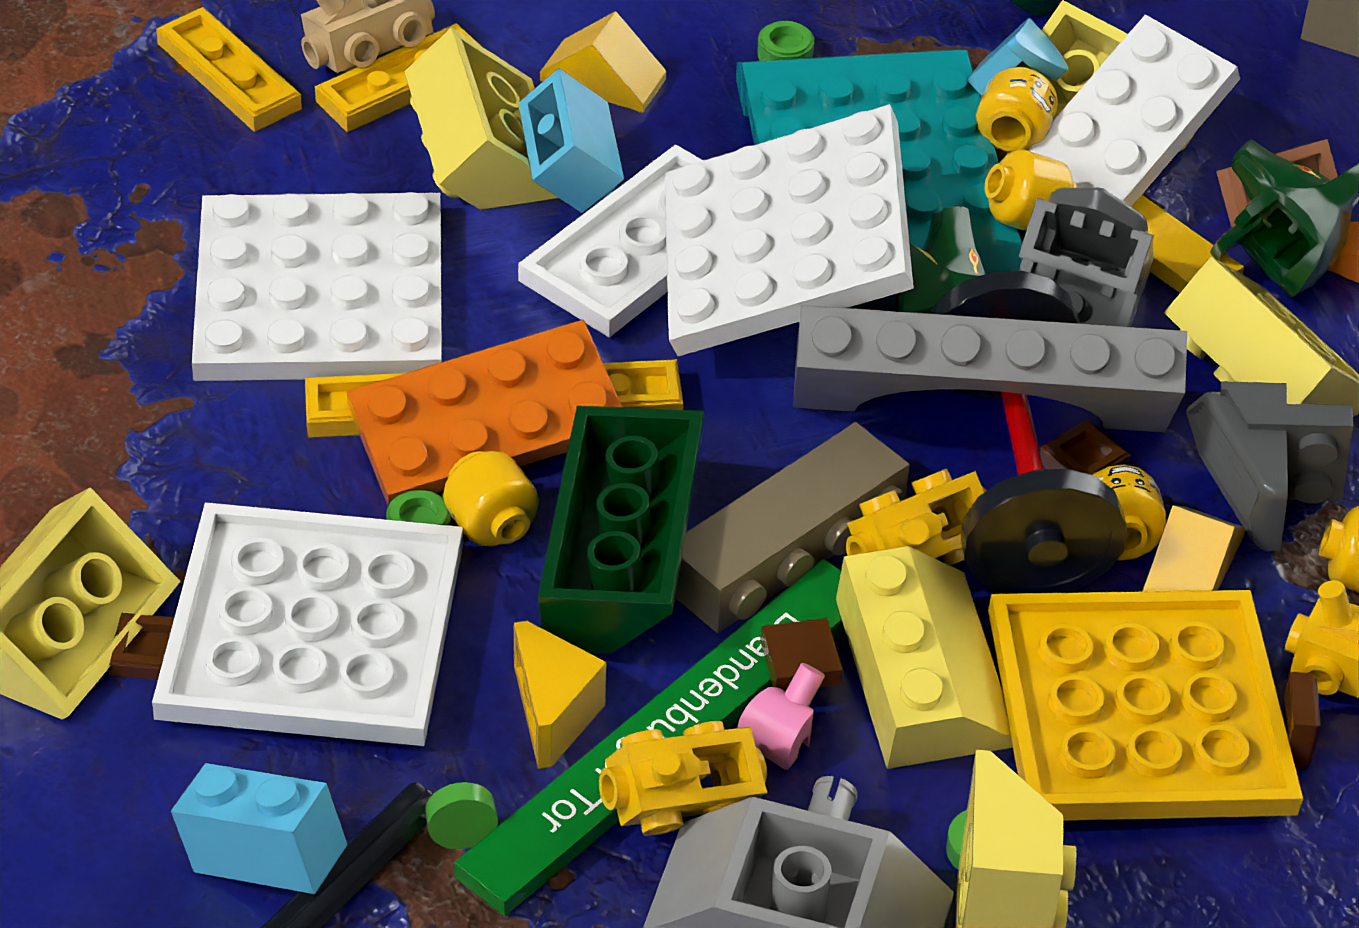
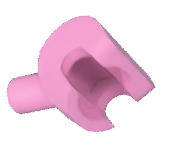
M801 663L786 692L777 687L764 689L751 700L739 719L737 728L751 726L756 748L762 752L764 757L785 770H788L798 758L799 748L802 743L809 747L814 711L809 705L825 675L816 668Z

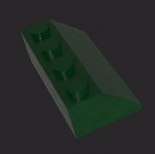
M601 406L576 407L538 593L542 629L588 653L612 654L673 613L705 423L704 411Z

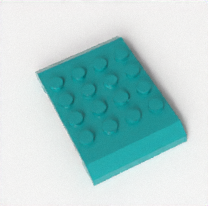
M951 49L737 62L736 82L743 115L749 117L754 145L784 137L802 129H810L840 120L858 112L869 111L890 104L898 121L909 243L922 250L929 233L932 215L942 211L944 207L963 206L969 209L975 247L985 273L1019 271L1023 258L1018 257L1022 246L1018 229L995 220L989 209L988 197L985 194L986 177L990 169L999 162L994 144L983 136L977 128L976 111L981 98L979 92L967 81L973 73L967 50ZM896 294L848 308L895 307Z

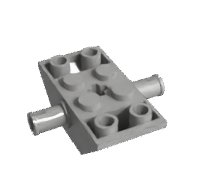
M825 776L816 780L808 810L750 797L683 822L684 826L679 829L643 928H944L954 892L893 833L848 821L852 807H854L858 798L857 790L851 783L841 778L835 798L832 801L829 794L834 776Z

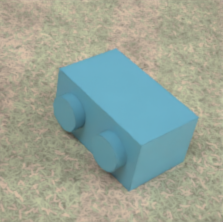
M559 68L518 103L534 182L579 212L584 213L599 199L608 196L624 180L610 110L606 100Z
M205 763L171 810L195 873L315 894L347 846L327 783Z

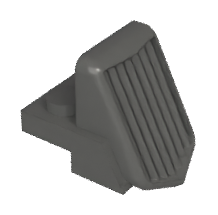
M1058 188L1051 193L1049 201L1040 198L1036 200L1018 256L1023 258L1019 271H1026L1050 278L1066 290L1077 311L1080 324L1131 327L1154 259V235L1148 233L1146 218L1140 212L1104 188Z
M1221 381L1220 392H1206L1188 406L1186 413L1198 453L1242 526L1246 527L1245 531L1258 548L1264 551H1281L1287 500H1299L1305 503L1342 501L1353 432V406L1287 404V383Z

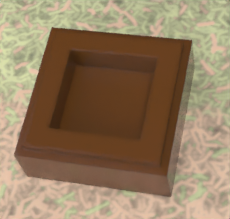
M1087 419L1043 445L1040 450L1042 465L1046 469H1069L1093 475L1108 466L1128 465L1130 454Z
M121 613L115 636L124 629L135 614ZM140 615L136 623L143 628L127 647L129 631L115 647L111 656V662L109 663L111 665L108 668L109 675L158 680L175 617Z
M827 618L762 626L760 642L773 687L781 688L786 692L801 663L808 664L825 675L819 687L840 685L843 670Z
M1290 672L1281 706V713L1295 768L1307 769L1308 764H1311L1321 726L1317 678H1314V673Z

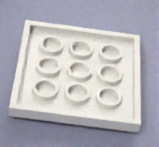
M890 104L873 110L858 112L840 120L810 129H802L784 137L754 146H746L728 154L698 163H690L681 168L665 172L669 342L677 356L799 322L801 305L848 308L914 289L898 121Z
M440 193L229 194L202 196L192 351L193 381L303 380L312 377L408 373L442 362Z
M205 503L152 701L154 720L424 746L463 549V527Z

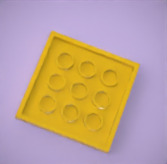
M1251 590L991 594L988 614L1018 776L1063 814V821L1298 816L1303 796Z

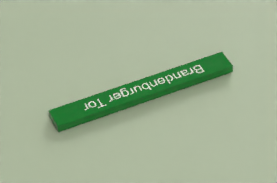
M825 559L821 560L454 862V877L501 915L507 916L619 821L617 809L609 810L602 802L599 791V777L602 769L607 768L605 759L622 747V738L633 733L653 729L661 730L663 738L684 736L683 731L685 729L711 721L723 722L724 729H729L740 719L747 705L757 694L768 687H773L760 642L762 626L827 618L833 640L845 631L836 602L841 570Z

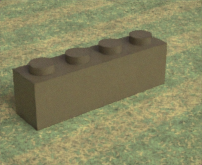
M854 422L687 531L675 598L717 634L739 619L745 620L750 618L760 609L765 601L786 587H790L821 560H828L834 555L838 556L847 552L846 541L848 537L852 536L847 523L864 516L859 504L893 490H896L900 501L907 499L906 491L910 464L865 428Z

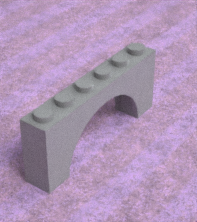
M801 305L793 408L855 412L856 408L865 401L900 392L936 389L990 390L1039 396L1081 407L1098 416L1102 420L1103 428L1165 433L1185 394L1187 331Z

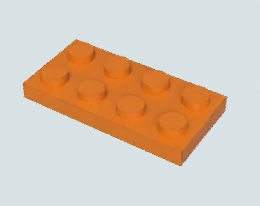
M584 319L347 391L348 407L388 506L394 498L408 491L425 490L434 493L444 491L449 472L454 464L462 457L473 452H504L515 460L519 467L566 453L577 406L622 407Z

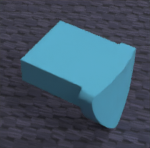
M1028 18L977 66L967 81L983 96L988 82L998 72L1016 67L1021 61L1055 81L1069 68L1056 46L1034 21Z

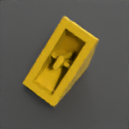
M616 11L565 38L540 71V81H544L560 68L607 102L641 113L645 111L666 80V70Z
M1173 505L1143 592L1218 591L1244 537L1246 527L1185 506Z
M528 621L514 622V668L538 769L550 768L605 706L606 662Z

